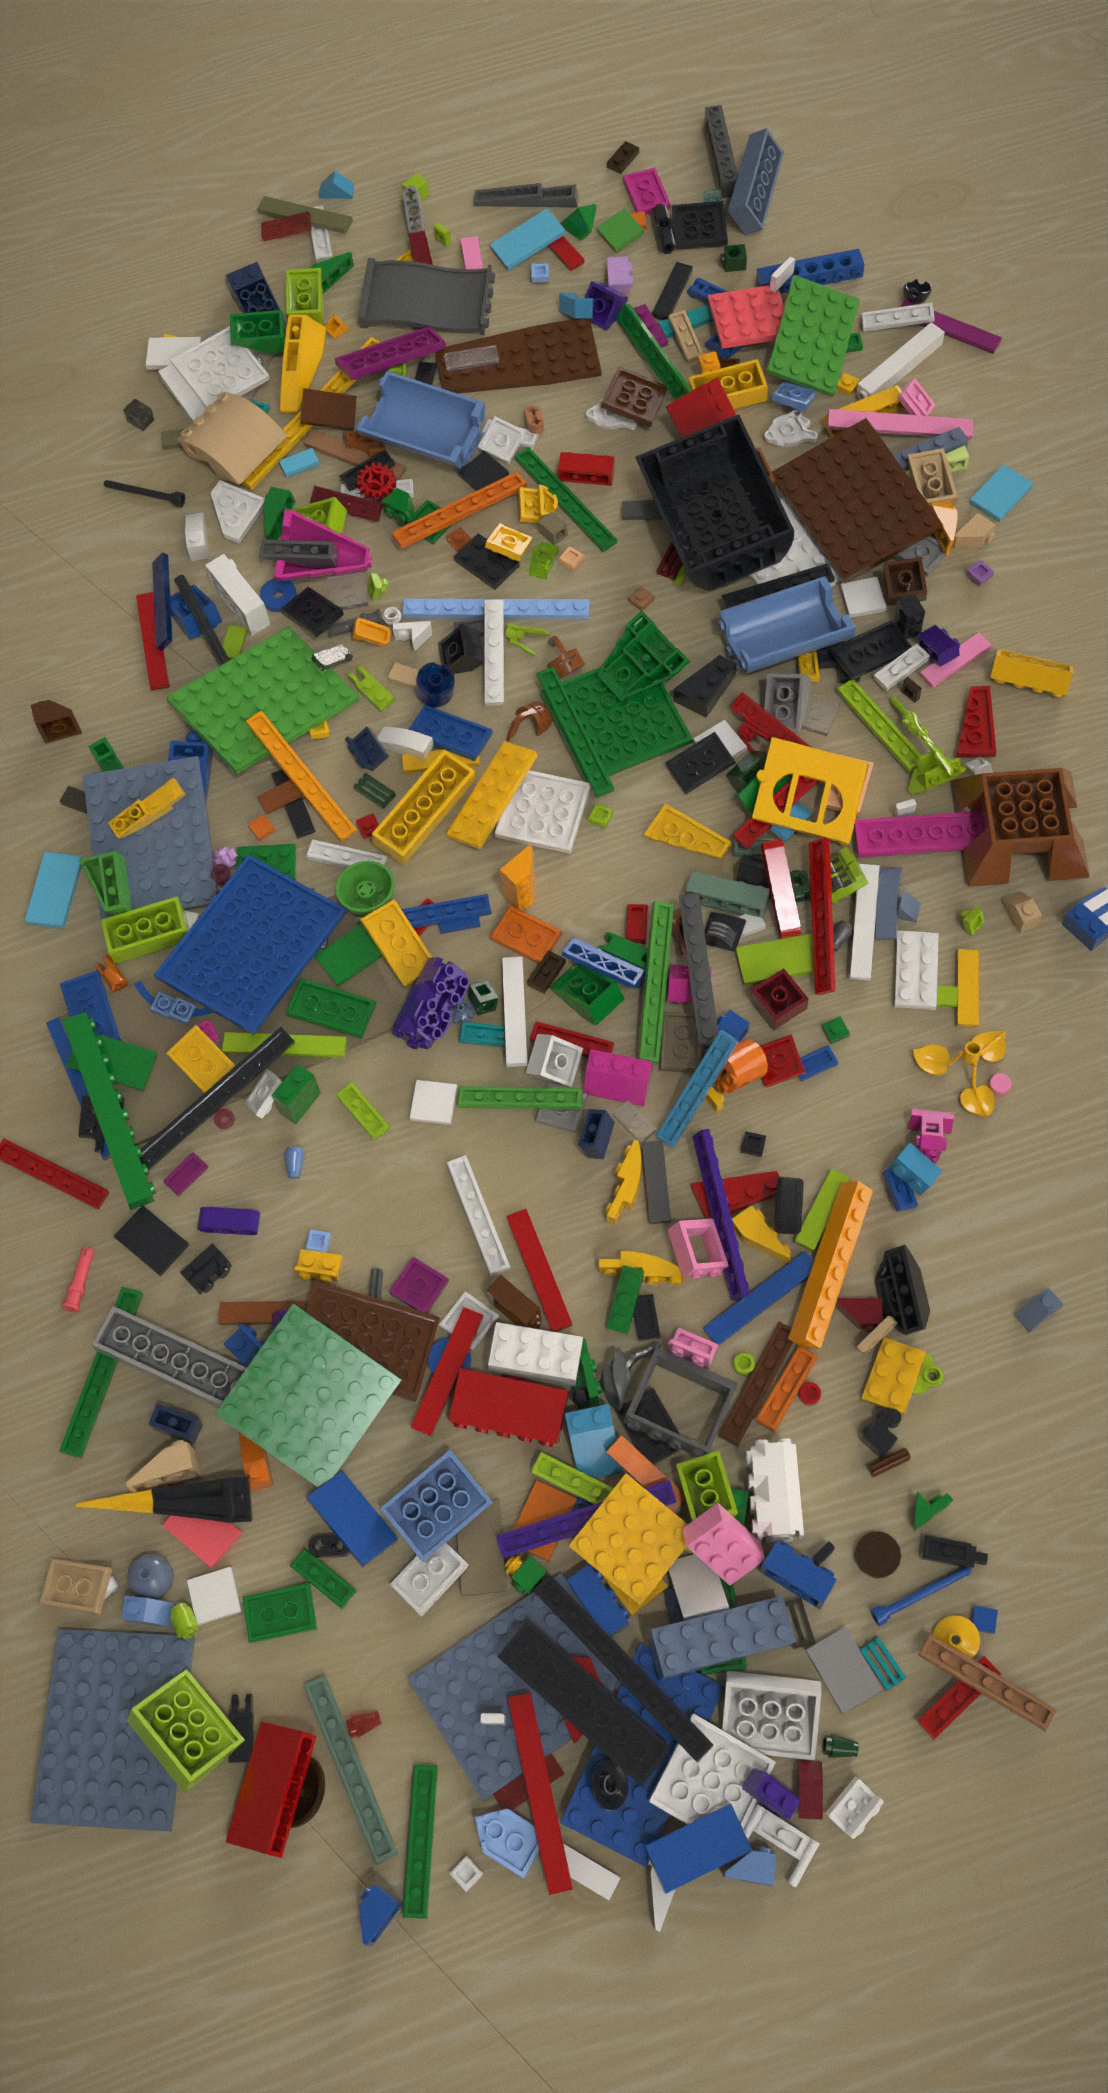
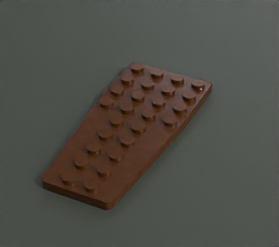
M578 318L536 325L446 346V348L436 352L442 389L457 394L550 385L602 376L590 318Z

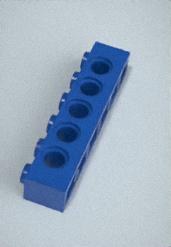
M860 249L795 261L793 274L779 288V292L789 291L794 275L821 285L863 277L865 264ZM782 264L757 268L756 282L758 287L770 285L771 275Z

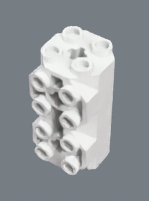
M788 1438L778 1439L775 1443H768V1440L755 1441V1446L750 1447V1451H746L745 1456L746 1469H751V1473L748 1474L747 1478L748 1491L753 1492V1496H750L749 1501L750 1515L754 1514L755 1519H752L751 1532L760 1542H762L763 1538H766V1543H776V1541L778 1543L793 1541V1536L797 1535L798 1540L803 1539L804 1529L796 1444H791V1439Z

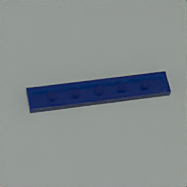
M163 552L152 562L156 649L161 651L172 642L168 554Z

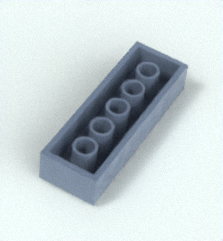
M768 128L749 135L728 208L730 216L733 217L745 235L763 230L784 155V152Z
M783 1595L651 1629L646 1633L659 1681L791 1646L796 1642Z

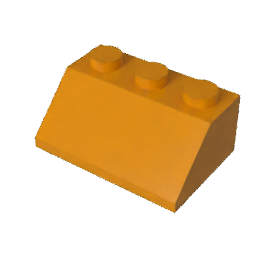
M528 845L500 869L503 896L514 908L521 911L531 907L535 899L536 874L531 845Z

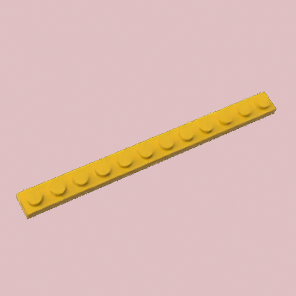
M370 337V339L360 349L381 342L373 337ZM339 370L320 391L344 394L356 380H350ZM301 411L283 429L287 437L241 483L243 486L253 490L279 463V460H282L314 426L300 424Z

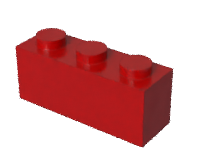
M560 452L557 469L558 478L562 482L612 486L615 472V457Z

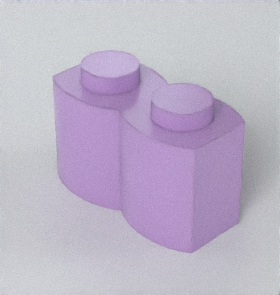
M628 256L607 257L608 286L620 293L630 292V287H633V275L629 276V273H632V262H628Z

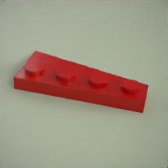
M773 1171L724 1178L723 1187L729 1202L730 1214L775 1197L777 1179L780 1178L778 1172ZM703 1182L691 1183L690 1186L705 1219H712Z

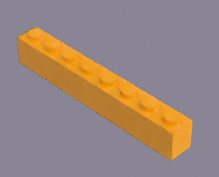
M859 1181L841 1182L792 1325L788 1339L803 1348L821 1349L873 1190Z

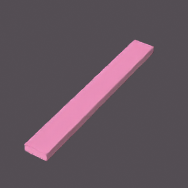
M828 410L827 429L846 430L867 418L877 433L936 437L960 427L968 439L973 437V419Z

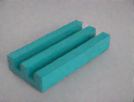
M879 1637L860 1649L866 1662L886 1691L906 1678ZM877 1645L899 1676L898 1678H895L874 1646ZM868 1650H871V1652L873 1653V1655L875 1656V1658L877 1659L885 1673L892 1681L891 1683H887V1681L885 1680V1678L883 1677V1675L881 1674V1672L879 1671V1669L867 1653Z

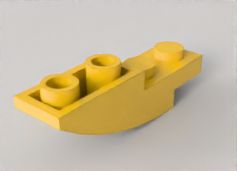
M172 778L143 801L138 799L109 821L108 824L117 838L121 839L146 827L173 809L172 805L186 794L177 780Z
M634 1139L632 1145L629 1144L624 1153L626 1158L616 1168L615 1174L617 1175V1182L620 1184L615 1189L614 1196L616 1197L613 1203L609 1202L605 1210L607 1222L614 1226L623 1208L632 1211L638 1195L641 1181V1151L639 1141Z
M621 1251V1259H599V1272L605 1276L621 1274L623 1265L644 1270L643 1282H647L649 1285H658L660 1282L680 1285L681 1282H686V1277H682L678 1266L653 1255L634 1251Z

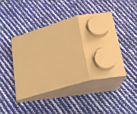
M944 448L908 455L910 479L928 504L952 502L953 506H955L958 495Z
M176 1441L171 1443L170 1447L164 1448L126 1482L127 1488L132 1492L171 1486L201 1477L196 1451L188 1442Z

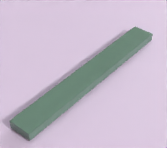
M323 1675L303 1686L375 1864L378 1865L398 1855V1851L326 1675Z

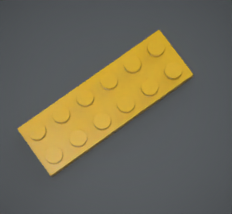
M504 741L446 833L447 837L480 850L538 757L537 752Z

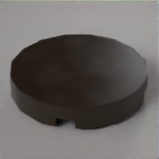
M880 1531L870 1532L864 1535L857 1543L855 1560L859 1569L864 1574L876 1579L886 1578L898 1568L901 1560V1551L896 1540L889 1534Z

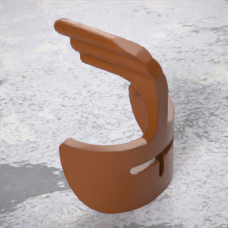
M550 637L548 643L552 647L557 646L561 655L549 662L547 667L551 668L554 666L559 678L585 665L577 648L566 651L558 637ZM572 656H576L575 658H572L571 660H569L571 666L569 665L568 661L565 662V663H563V664H561V665H558V664L561 663L562 661H564V660H566V659H568V658H570V657H572Z
M538 701L518 708L515 713L517 717L511 723L506 740L510 741L511 737L517 733L520 723L528 716H532L535 719L537 726L535 734L537 736L546 732L552 724L549 710Z

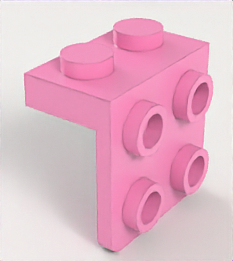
M678 1328L674 1338L668 1341V1352L709 1370L719 1344Z

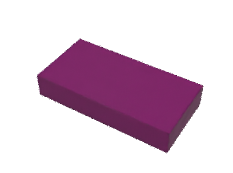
M192 1152L163 1182L179 1197L209 1167Z

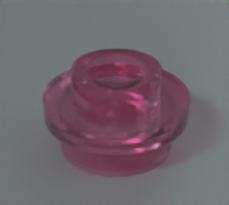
M220 1109L214 1115V1123L221 1129L231 1127L235 1121V1116L229 1109ZM223 1117H228L227 1121L221 1122Z

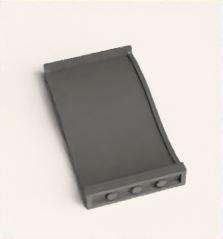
M368 258L358 316L361 328H368V325L397 324L419 328L429 326L434 331L480 332L481 335H485V329L489 328V317L487 315L491 313V302L489 301L490 298H493L492 283L495 284V272H492V265H488V268L454 269L413 261H375V258Z

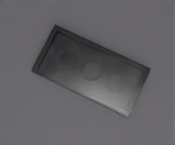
M890 620L832 647L830 653L852 681L894 661L912 646L893 621Z

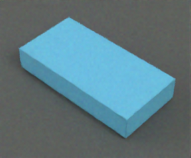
M313 448L279 460L286 478L320 465Z

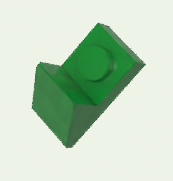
M917 1492L914 1502L912 1528L916 1531L948 1507L953 1501L948 1493L944 1496L938 1494L929 1501L931 1504L929 1506L921 1494Z

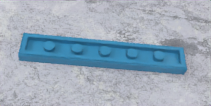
M723 1030L719 1031L657 1132L656 1136L671 1147L676 1146L738 1045V1040Z

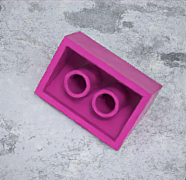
M591 1049L583 1092L595 1097L644 1106L653 1069L652 1061Z

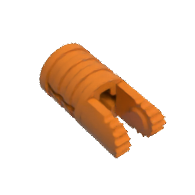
M106 954L103 960L108 968H105L100 963L95 967L109 987H111V990L116 992L125 988L128 981L112 958Z

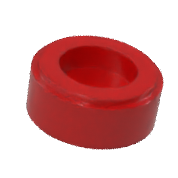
M807 1382L800 1387L799 1399L803 1404L813 1406L819 1402L821 1389L817 1384Z

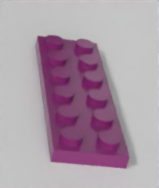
M428 326L335 358V364L350 380H357L362 376L375 374L377 371L389 369L394 365L406 363L415 358H421L429 353L438 352L446 348V344Z

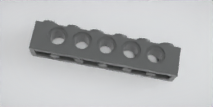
M722 105L705 107V127L721 198L732 197L738 173Z

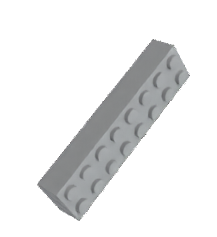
M112 1306L92 1343L93 1348L97 1352L219 1408L247 1369Z

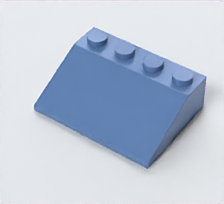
M449 1450L385 1503L380 1510L423 1562L493 1502L453 1452Z

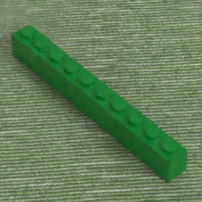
M84 1012L63 1019L66 1033L130 1210L155 1202L153 1195L156 1194L152 1182L148 1183L146 1176L149 1175L146 1163L141 1164L139 1157L143 1156L139 1144L134 1146L132 1140L136 1138L132 1126L128 1127L126 1124V1120H129L126 1108L121 1109L119 1102L123 1101L119 1089L114 1091L112 1085L116 1083L112 1071L108 1072L106 1068L109 1065L106 1053L101 1054L99 1049L103 1047L99 1035L95 1036L93 1030L96 1029L93 1018L88 1019L87 1013Z

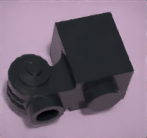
M883 1407L875 1416L878 1420L873 1425L869 1423L861 1432L863 1434L861 1442L880 1459L887 1454L898 1439L888 1430V1427L892 1429L898 1427L901 1421V1413L893 1408L887 1409Z

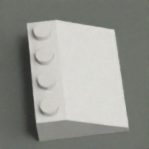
M727 1671L722 1730L763 1755L815 1761L821 1702V1681Z

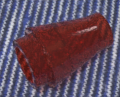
M378 1711L351 1715L350 1719L345 1720L351 1739L354 1737L358 1739L382 1724Z

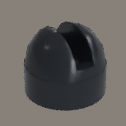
M586 1387L574 1391L572 1396L573 1402L576 1405L585 1406L590 1404Z

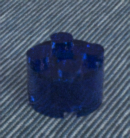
M436 662L427 663L422 666L416 678V695L423 704L433 708L444 706L452 699L455 684L453 671L447 665L435 664Z

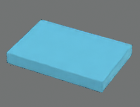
M1003 464L970 499L969 503L1000 522L1033 487V482Z

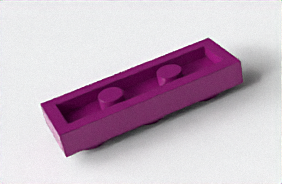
M646 304L633 308L661 348L667 346L668 339Z

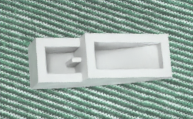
M383 727L377 737L384 748L401 755L410 754L424 761L434 746L432 737L403 728Z

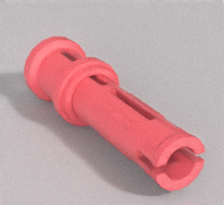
M86 1247L81 1248L72 1283L67 1286L65 1302L61 1304V1308L66 1311L80 1312L79 1305L82 1296L86 1292L84 1285L93 1255L95 1254L94 1249L88 1248L86 1250Z

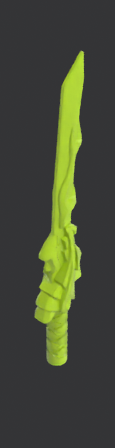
M892 697L890 702L902 715V723L908 727L910 732L924 741L923 744L934 754V759L951 776L953 769L928 737V729L918 724V716L915 712L908 711L897 697Z

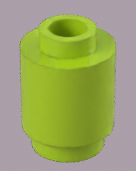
M180 1603L172 1607L169 1618L177 1637H183L184 1640L194 1637L199 1626L191 1607H188L186 1603Z

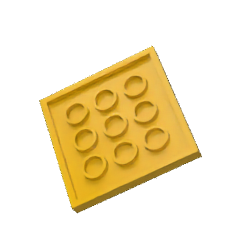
M625 1474L570 1543L569 1547L641 1606L686 1548L683 1528L688 1524L629 1475Z

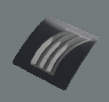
M711 912L704 930L706 945L735 952L746 920L727 914Z

